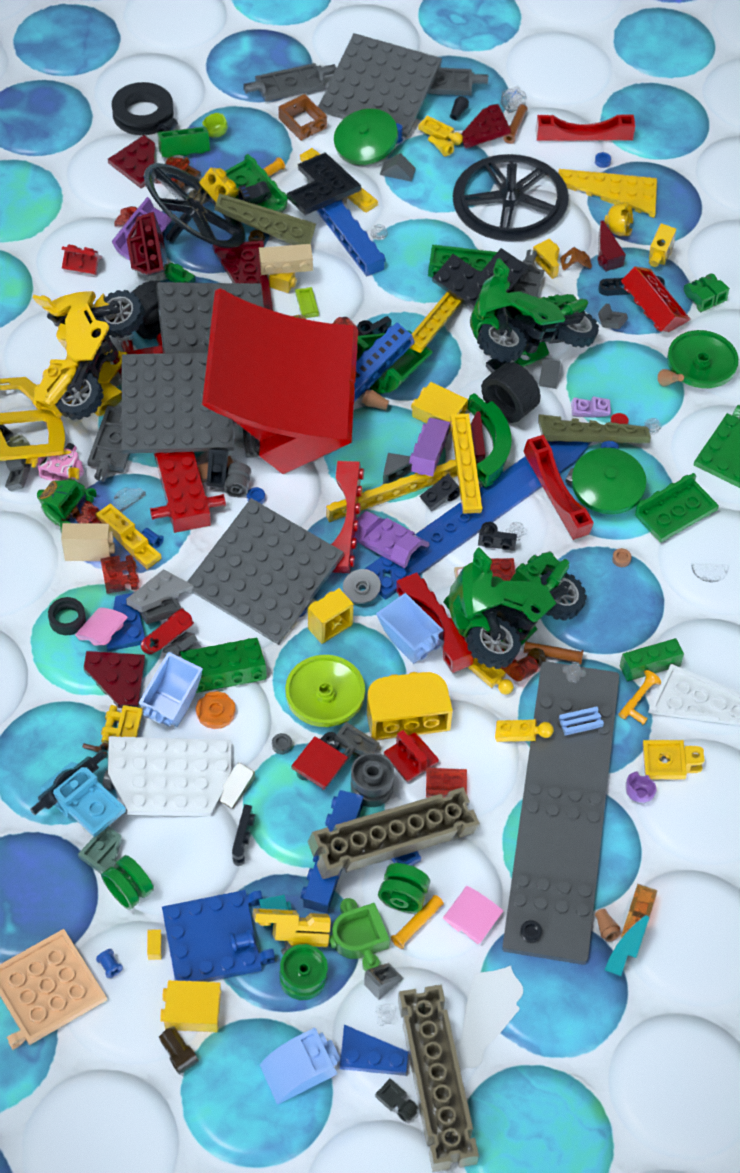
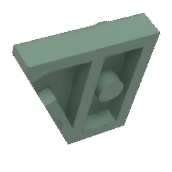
M108 826L88 842L78 853V857L102 874L109 867H115L122 836Z

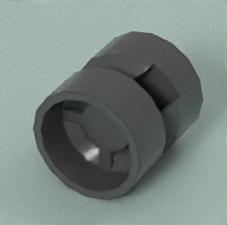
M240 462L230 464L227 470L224 491L232 497L246 496L251 478V468L247 464Z

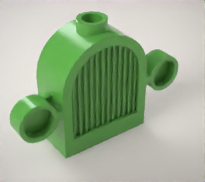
M346 898L342 900L340 904L341 915L337 917L333 924L332 935L329 936V946L331 949L335 948L345 958L359 959L364 957L362 968L366 972L368 969L379 966V958L374 953L389 949L390 939L375 902L357 908V903L354 899Z

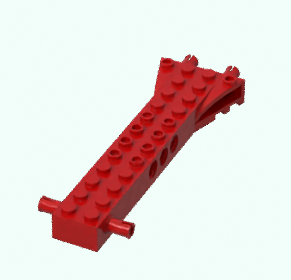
M161 334L156 337L159 346L134 350L131 340H127L128 346L126 340L121 343L123 352L127 354H163ZM120 358L114 360L113 365L118 364L120 362ZM121 367V368L119 369V371H118L121 376H122V367ZM194 452L154 453L166 506L150 508L152 520L169 517L174 533L211 526L210 508L226 506L224 494L212 497L205 496Z

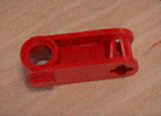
M183 607L142 640V651L146 654H153L162 649L194 624L191 615ZM153 641L154 645L150 647L149 644Z

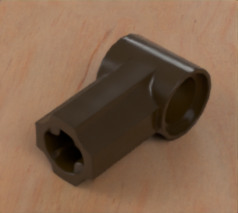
M175 1027L168 1028L159 1036V1041L170 1056L169 1059L178 1074L199 1063L193 1049L185 1044Z

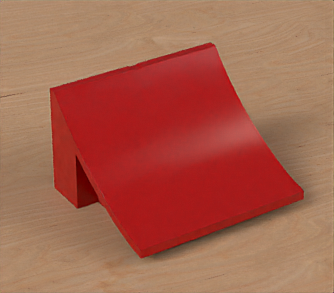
M219 288L215 290L202 405L215 413L232 419L260 441L259 457L282 474L352 443L358 329L354 325L318 322L275 312L245 301Z

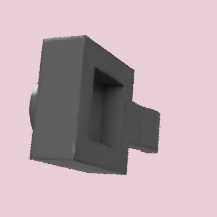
M185 632L171 642L172 645L165 647L163 653L171 651L172 654L179 656V651L189 650L198 639L194 633Z

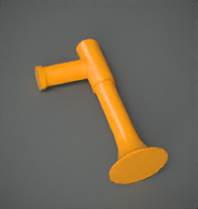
M649 670L644 672L646 678L642 686L619 712L620 718L625 720L630 715L642 725L648 720L647 717L634 710V708L651 686L661 684L660 678Z

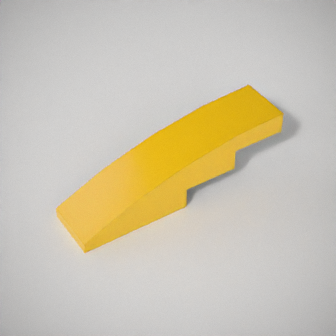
M111 503L96 513V516L103 524H109L110 531H113V536L147 570L162 559L161 554L149 545L148 539L135 529V524Z

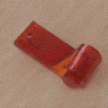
M525 656L519 660L514 659L511 664L505 668L502 666L501 669L513 680L522 681L537 672L538 663L532 656Z

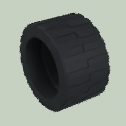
M158 280L145 282L132 291L139 298L145 309L143 310L145 312L143 323L139 325V329L136 331L143 339H156L157 335L161 334L156 289L157 282H160Z
M514 362L504 363L485 378L481 384V393L485 403L487 404L492 401L501 410L509 423H517L540 403L541 394L537 381L526 368Z

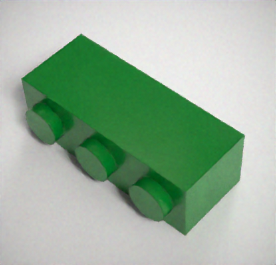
M205 126L157 133L161 157L172 158L176 155L187 156L190 153L203 154L206 151H210L209 132Z
M677 638L622 653L619 666L628 682L645 677V670L658 673L668 670L671 664L677 667L681 666L684 652Z

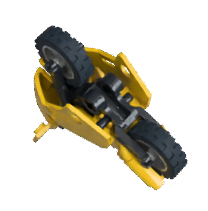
M116 290L115 293H109L107 297L103 293L94 304L93 302L96 298L94 291L71 293L53 301L45 295H33L34 301L48 312L47 318L53 322L54 326L58 327L56 337L67 351V356L65 360H50L49 367L43 371V378L40 384H37L34 389L35 394L32 403L38 410L46 409L52 411L58 419L61 416L69 417L71 420L75 418L82 420L83 417H90V414L95 413L98 406L102 404L101 399H103L104 394L102 393L103 388L100 383H109L122 367V354H127L117 350L110 339V335L113 338H124L125 335L133 334L134 330L137 331L139 325L143 323V317H145L144 306L133 292L129 293L128 290ZM117 358H120V362L118 364H110V362L116 360Z

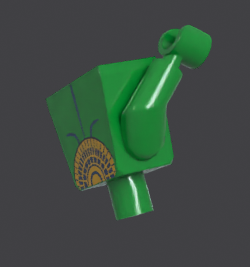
M71 478L53 480L45 490L39 489L37 492V499L41 503V510L50 521L60 526L61 534L63 523H70L62 521V519L68 517L84 494L85 500L88 503H93L94 497L97 495L94 488L85 489L86 486Z

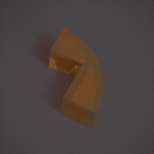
M637 883L621 938L645 915L650 917L658 890Z

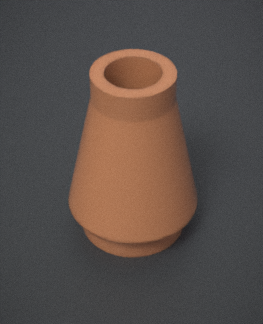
M366 390L362 403L367 407L386 411L389 400L373 390Z
M600 909L595 913L601 937L607 942L616 940L621 935L620 926L608 914L606 909Z

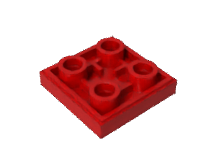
M314 736L291 765V769L325 790L348 761V757Z

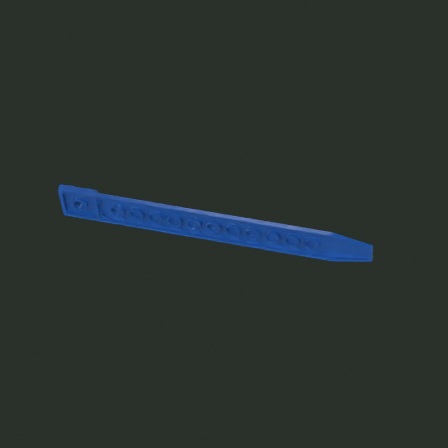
M548 442L552 449L559 474L576 463L592 442ZM526 456L503 471L491 485L486 488L484 486L479 488L482 503L481 513L463 514L460 502L417 532L415 535L429 542L430 545L417 548L411 554L408 565L405 568L383 556L367 566L365 569L374 572L379 577L381 583L379 594L386 600L397 592V580L416 572L418 575H421L479 533L483 523L494 522L543 487ZM384 573H389L391 577L389 578L388 576H383Z

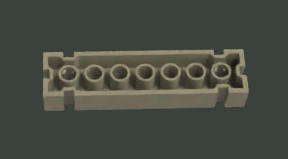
M464 787L449 791L445 798H443L442 794L337 824L331 832L328 827L313 831L309 837L308 844L313 857L319 856L320 859L317 867L322 879L338 875L342 868L345 869V872L353 871L451 841L455 834L459 838L474 834L480 823L474 809L468 810L467 806L470 800Z
M442 984L424 987V993L418 994L416 989L399 991L398 1006L400 1016L403 1018V1031L426 1145H431L429 1148V1159L432 1172L448 1170L451 1167V1163L458 1162L459 1168L477 1165L479 1154L476 1140L471 1138L473 1127L448 1011L444 1009L445 997Z

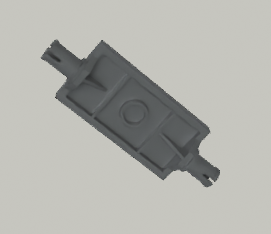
M316 63L258 75L255 76L254 82L243 83V89L245 94L259 91L265 102L325 89L323 78L324 76L334 74L336 65L317 66Z
M439 68L428 94L471 96L473 84L488 85V74H474L472 69Z
M532 249L527 250L525 260L522 262L529 266V270L510 293L522 292L534 297L538 296L545 270L538 269L535 266L534 262L537 257L535 250H533L532 255H530Z
M122 400L115 407L107 405L87 461L88 466L97 467L94 475L97 481H100L101 476V482L105 481L108 470L124 472L130 453L122 454Z

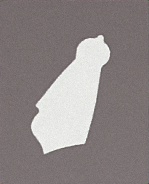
M511 966L495 971L474 974L465 1008L461 1040L455 1045L460 1071H463L465 1068H475L481 1064L485 1048L501 1033L520 1009L516 1003L523 994V987L513 974Z

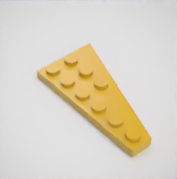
M569 169L558 170L568 189L584 191L588 196H598L600 200L614 205L621 202H629L628 205H631L635 212L641 213L642 211L648 213L649 217L655 218L657 178Z

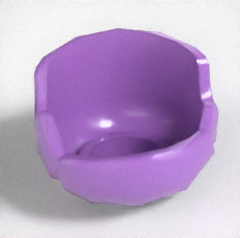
M635 771L629 774L626 780V794L631 800L646 803L654 799L657 788L649 775L640 776L639 772Z

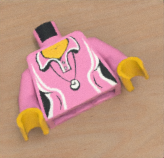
M67 443L63 450V455L26 458L25 464H32L33 468L38 466L40 478L50 481L70 478L79 480V477L84 474L82 461L79 460V455L75 452L77 447L72 443Z

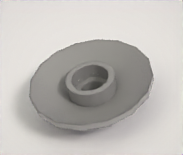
M359 569L351 572L343 582L344 594L352 602L359 604L371 602L377 597L381 588L379 577L368 569Z

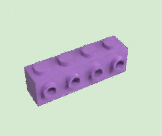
M429 417L427 424H423L418 441L415 443L414 451L410 456L411 472L420 475H434L448 438L450 422Z

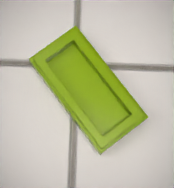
M312 287L295 289L300 314L305 318L318 317L319 311Z

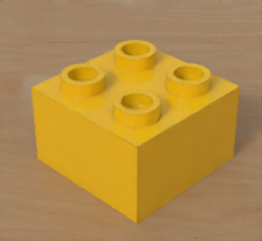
M340 588L327 593L324 598L314 601L308 607V629L321 644L353 625V602Z

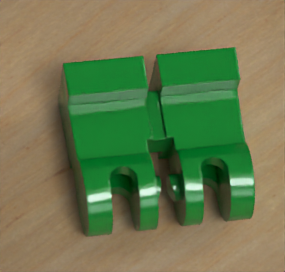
M713 273L684 285L685 295L694 301L700 313L712 308L713 305L716 306L728 300L730 288L722 280H718Z

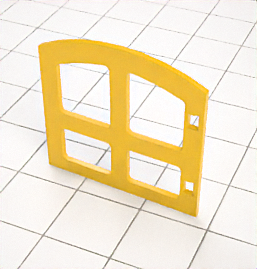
M27 377L0 379V384L9 383V385H0V390L19 389L33 402L36 384ZM46 409L0 413V425L44 421L48 429L47 444L9 447L0 430V461L63 455L65 431L61 417L58 419L52 411Z

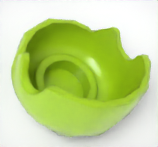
M221 113L210 114L202 122V125L207 128L210 138L221 137L228 129L227 120Z

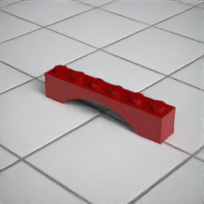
M537 115L535 127L536 140H633L635 119L634 115H616L608 120L594 124H574L561 120L554 115Z
M540 435L527 439L523 453L572 540L589 535L594 522L586 508L572 497L563 483L553 457L552 449L545 436Z
M337 461L335 478L346 498L347 512L342 530L331 544L344 552V557L332 573H351V567L355 566L353 549L357 548L355 532H358L359 521L356 519L357 514H360L361 504L358 501L359 497H362L363 492L360 482L364 480V469L361 468L358 461Z
M416 572L397 580L398 596L400 597L406 593L444 630L443 660L450 671L455 673L473 665L472 652L467 648L468 644L465 641V637L459 634L452 618L447 616L444 606L437 602L434 592H430L425 579L420 578Z

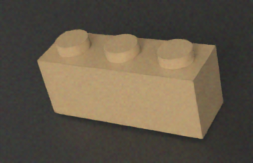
M311 244L259 248L261 275L313 271Z

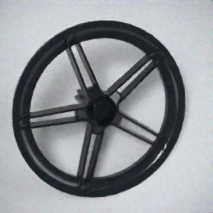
M518 154L495 155L475 162L461 173L453 189V206L460 220L474 232L500 241H522L545 234L561 221L566 213L569 200L567 186L555 169L536 158ZM510 162V164H507V178L495 164ZM517 163L536 168L516 183ZM483 168L486 169L499 189L497 191L464 195L469 180ZM494 172L497 174V176L501 179L503 183H500ZM547 175L555 186L557 200L555 205L524 194V192ZM502 203L500 226H494L482 221L471 212L468 206ZM515 205H521L547 214L542 220L529 226L509 228ZM510 208L507 225L504 228L505 209Z
M155 163L146 168L144 181L149 193L160 208L175 222V225L166 235L167 241L174 243L184 229L195 237L218 247L233 249L242 245L245 240V231L242 223L222 214L225 217L224 219L202 205L205 197L214 205H216V202L199 183L201 180L182 169L168 164ZM156 178L177 199L160 198L154 186V179ZM171 178L197 190L194 196L190 197ZM199 193H201L202 196H201L200 200L197 201V200H196V197L198 196ZM171 211L184 213L181 215L180 218H178ZM192 218L200 233L187 225ZM208 222L232 234L231 238L228 240H217Z

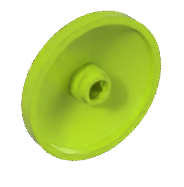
M316 655L301 661L291 670L285 685V696L292 713L303 722L317 727H333L349 721L359 712L365 698V683L359 670L346 659L334 655Z

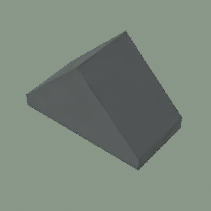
M399 153L384 161L380 175L412 182L416 168Z
M543 358L539 386L556 389L561 360Z
M388 453L383 473V484L394 482L411 473L412 464H409L410 456Z
M390 963L368 969L365 972L364 985L379 1000L395 987L403 977Z

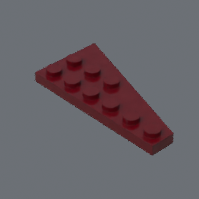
M263 241L243 242L241 246L233 249L212 245L214 253L232 283L261 284L264 308L273 311L268 275H261L259 248L264 247Z

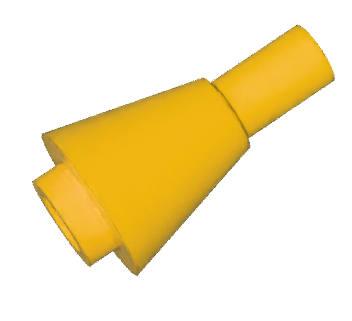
M432 135L429 136L428 141L434 144L444 157L453 153V142L437 139Z

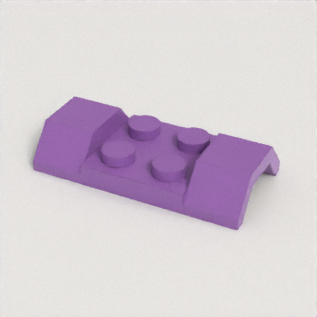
M146 197L113 238L112 244L117 253L130 260L126 239L138 216L154 212L162 234L172 219L155 208L150 198Z
M365 511L356 519L359 521L358 532H355L357 542L404 568L408 565L411 554L417 548L430 545L429 542L416 536L415 532L372 512Z

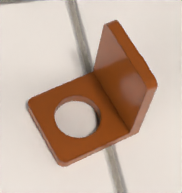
M572 247L560 257L563 270L568 269L576 261L589 269L592 268L589 255L576 247ZM571 255L570 261L566 264V258Z

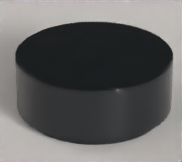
M534 920L524 922L520 929L521 938L528 943L537 942L542 934L541 925Z

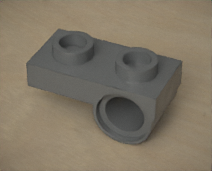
M26 458L6 460L10 473L5 487L9 491L24 488L32 465L25 464Z

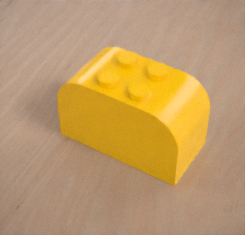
M411 672L404 675L393 674L388 677L379 678L370 685L367 697V720L370 737L374 740L396 738L397 733L402 730L407 735L413 732L422 735L450 731L453 712L447 684L438 674L432 672Z

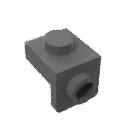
M608 303L598 312L602 327L620 329L628 320L627 313L612 311Z

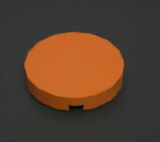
M219 691L209 692L197 702V719L207 728H223L229 725L235 717V702L226 693Z

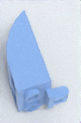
M406 593L376 613L380 624L390 640L413 664L418 660H423L429 652L437 650L443 643L444 630Z
M168 652L139 701V705L143 708V715L160 724L163 723L169 727L172 724L178 727L195 696L203 668Z
M313 1028L278 1047L263 1060L260 1067L278 1105L337 1075L334 1066L337 1065V1062L341 1061V1058L332 1040L327 1041L323 1032L319 1034L316 1028Z

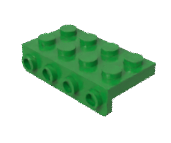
M249 154L245 155L244 161L225 171L226 176L236 184L237 189L242 185L249 187L258 182H266L272 196L268 200L256 205L278 212L287 209L288 199L286 193L278 188L276 182L270 179L267 172Z
M432 245L428 277H434L452 254L481 272L497 252Z
M695 473L683 476L676 483H670L665 489L656 491L651 497L638 502L635 516L660 543L718 510L719 505L695 481L697 477Z
M258 637L181 652V658L203 668L196 693L262 681L267 678L266 664Z

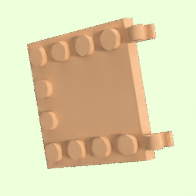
M64 929L0 964V997L20 1029L18 1032L7 1037L12 1050L21 1046L25 1040L28 1045L33 1044L107 1001L106 995Z

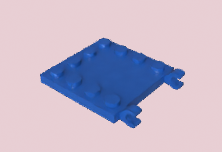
M246 890L162 906L175 980L209 982L262 971V964L275 962L273 949H267L258 953L249 906L259 905V900L263 899L261 891H254L246 895ZM251 928L254 947L246 946L238 948L237 951L233 952L229 933L233 932V934Z

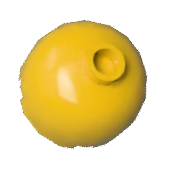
M629 202L613 205L609 209L608 215H605L606 225L617 236H630L633 228H629L630 223H633V211L631 205H628Z

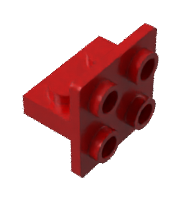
M67 244V247L62 246L61 250L64 251L62 269L96 275L99 259L102 260L103 257L98 254V251L88 247H84V250H82V248Z
M404 730L400 731L396 736V744L384 751V756L392 762L394 768L406 782L413 780L439 762L437 756L416 732L407 735Z

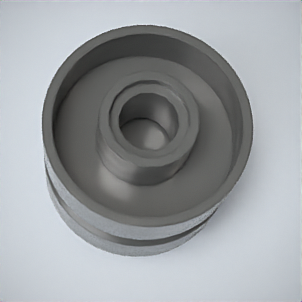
M363 754L354 761L351 768V793L362 795L363 806L378 807L385 804L393 793L394 766L382 754Z

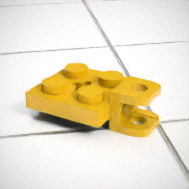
M643 740L645 776L649 775L650 779H686V773H699L702 771V764L705 760L702 747L685 746L684 748V740ZM662 756H665L666 759L670 761H668L667 763H663L660 760L662 759Z

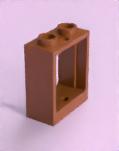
M306 94L278 106V118L300 141L327 128V115ZM306 111L314 120L300 126L292 117Z

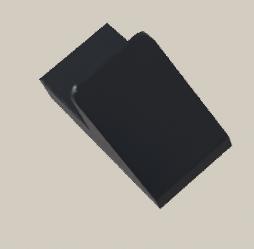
M209 449L206 486L224 488L227 479L229 450Z

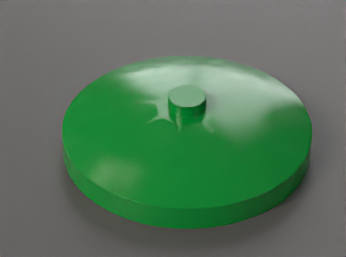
M379 109L358 110L346 116L338 124L333 137L334 146L338 155L348 163L355 165L372 164L385 158L394 149L398 141V128L392 116L385 111Z
M692 330L680 334L672 341L667 354V363L672 372L684 376L683 383L697 388L709 389L722 386L734 377L739 357L733 344L725 337L711 331Z
M598 448L580 457L574 466L571 482L576 497L589 509L602 514H620L631 510L641 501L646 488V475L641 464L630 454L615 448Z

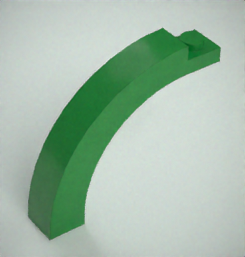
M473 393L469 396L467 410L474 416L476 412H480L481 422L489 432L493 445V450L489 456L476 466L478 481L486 488L496 481L503 472L510 453L512 437L509 424L501 410L492 401L486 404L483 399Z

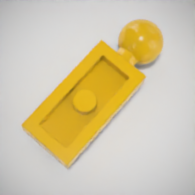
M426 116L418 124V130L437 139H450L454 145H460L463 142L461 133L454 132V128L430 116Z
M473 658V665L468 666L489 687L493 688L497 684L500 693L508 695L513 691L514 685L512 681L503 679L506 676V672L501 668H488L485 664L478 663L476 658Z
M536 719L497 720L495 740L496 742L536 741V734L543 738H548L553 734L554 729L549 722H542L537 726Z

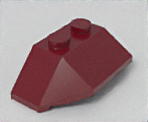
M154 212L138 216L126 239L131 269L147 276L164 272L168 262L163 235Z

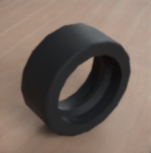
M64 597L54 601L48 609V619L52 630L65 636L77 633L86 622L82 603L71 597ZM71 609L78 612V618L70 623H60L55 618L62 610Z

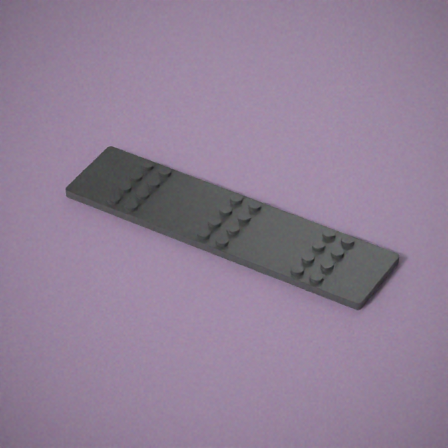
M547 661L541 663L534 719L537 721V726L542 722H549L553 726L554 731L548 738H543L536 734V741H530L502 945L504 952L581 965L587 963L619 674L617 672ZM598 707V713H600L601 720L604 723L603 727L564 735L559 715ZM596 720L584 722L583 724L596 722ZM575 724V725H570V726H567V728H569V727H574V726H578V725H577V724ZM528 920H534L542 927L541 937L535 943L525 942L520 935L522 924Z

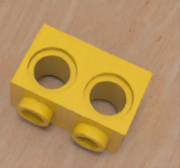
M210 168L199 182L215 202H217L219 194L232 198L238 195L236 184L226 176V172L221 168Z

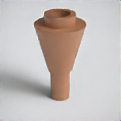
M662 369L658 373L657 379L659 384L665 387L677 381H683L684 376L668 369Z

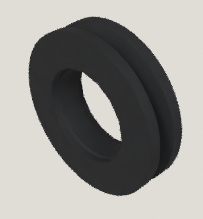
M136 82L128 84L119 89L111 101L114 123L124 132L133 135L155 134L159 124L174 116L171 94L164 87L155 83ZM139 102H149L158 107L156 111L147 115H136L127 110L131 105Z

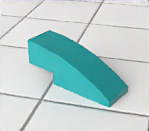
M645 915L636 922L621 938L608 960L605 968L606 971L621 976L627 957L637 958L650 918L649 916Z

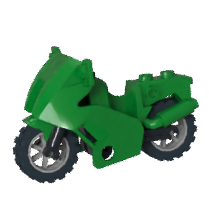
M500 258L497 259L493 269L494 275L484 282L470 316V327L473 336L476 338L479 348L484 351V354L490 355V358H496L501 362H511L513 360L522 367H525L549 356L550 352L546 342L549 344L564 342L567 345L571 344L573 347L580 346V348L593 344L599 332V325L596 324L597 321L592 318V315L585 313L588 305L587 299L581 298L577 300L573 294H556L548 296V298H537L522 292L507 293L506 291L510 286V283L507 281L510 269ZM521 355H527L530 359L524 360L521 358Z
M480 547L475 550L473 562L463 567L443 603L450 610L452 620L459 634L467 638V648L472 652V657L478 660V663L485 664L488 668L495 667V669H500L502 666L505 668L514 661L525 641L538 630L535 624L541 617L551 615L553 619L565 621L568 618L573 619L579 614L586 603V590L581 586L582 583L575 579L574 575L567 574L570 564L567 559L558 561L551 551L542 553L539 556L535 554L527 561L526 565L521 563L515 569L516 572L510 581H504L500 577L493 576L490 570L492 560Z

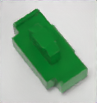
M170 262L164 271L165 278L174 283H194L196 281V276L183 269L179 264Z

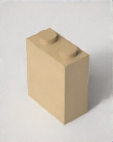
M63 523L61 541L65 561H111V554H115V542H113V531H110L109 524Z

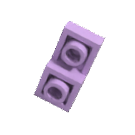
M593 396L591 401L575 397L571 401L572 416L605 417L611 414L609 399Z

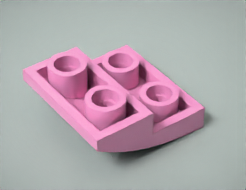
M98 608L75 636L79 640H89L94 646L106 645L111 641V636L124 626L123 622L128 617L116 610Z
M465 886L443 916V919L456 931H463L476 944H479L500 917L503 910L478 891Z

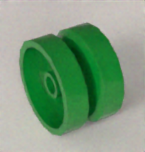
M124 855L116 862V868L109 867L101 874V878L109 892L127 910H131L140 903L139 897L146 898L154 891V886L146 872L128 855Z
M402 863L390 864L386 868L384 881L381 883L378 891V898L394 910L417 913L422 910L425 901L424 895L428 892L431 880L426 873L414 866Z
M299 944L289 948L282 956L280 962L279 981L283 991L289 997L300 1001L310 1000L318 996L324 989L327 980V959L322 951L312 945Z

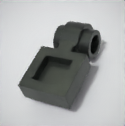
M391 1078L375 1093V1098L391 1112L397 1106L398 1111L396 1113L404 1122L411 1120L417 1114V1104L411 1099L403 1100L407 1092Z

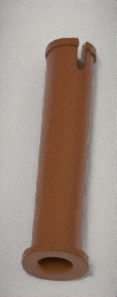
M520 104L510 124L512 134L503 136L504 142L508 144L515 142V136L528 110L526 105Z
M525 641L523 653H528L533 648H539L544 651L546 657L577 662L581 665L584 650L576 651Z

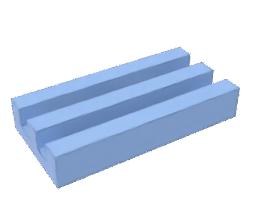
M598 707L559 715L564 735L600 728L604 724L600 713H598ZM596 720V722L583 724L584 722ZM575 724L578 725V726H574V727H569V728H567V726H570V725H575Z

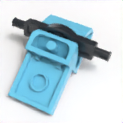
M101 750L93 758L88 756L79 764L71 761L40 787L42 794L38 797L39 802L30 808L32 814L36 816L42 809H50L56 806L68 819L72 816L94 838L126 812V808L97 781V777L93 774L99 768L97 764L106 758L105 753Z

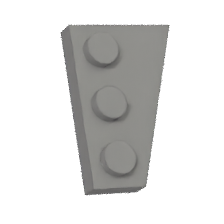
M163 569L127 598V605L142 613L161 605L162 601L166 599L178 598L179 594L185 591L187 593L192 592L194 586Z

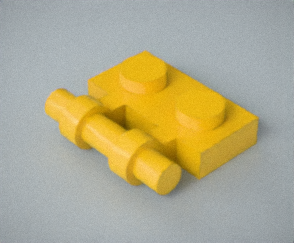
M110 705L109 711L105 715V727L101 731V742L109 743V737H137L143 716V708L123 705L122 712H117L118 707ZM119 721L118 728H113L114 722Z

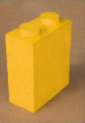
M430 382L427 387H423L418 399L415 398L411 404L412 417L426 424L429 417L450 422L451 414H465L468 399ZM450 423L449 433H448V434H450L451 431H452V430H451V423Z
M168 980L167 988H163L162 1001H166L165 1009H161L160 1022H164L165 1030L175 1027L177 1031L218 1032L221 999L220 982Z

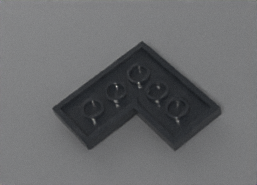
M324 152L298 164V170L311 183L288 192L287 199L304 215H307L353 195L362 189L359 182Z
M500 248L481 272L452 254L434 275L432 282L473 309L484 282L494 275L493 269L498 258L510 269L507 278L510 286L506 291L507 293H510L529 270V266Z

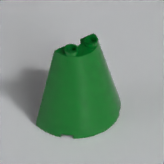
M385 333L358 336L356 362ZM427 346L421 353L409 348L369 388L382 394L396 390L432 355L433 351Z

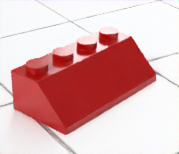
M635 266L621 280L624 284V289L629 294H632L634 302L645 310L644 314L655 323L654 327L658 331L671 332L691 320L651 269Z

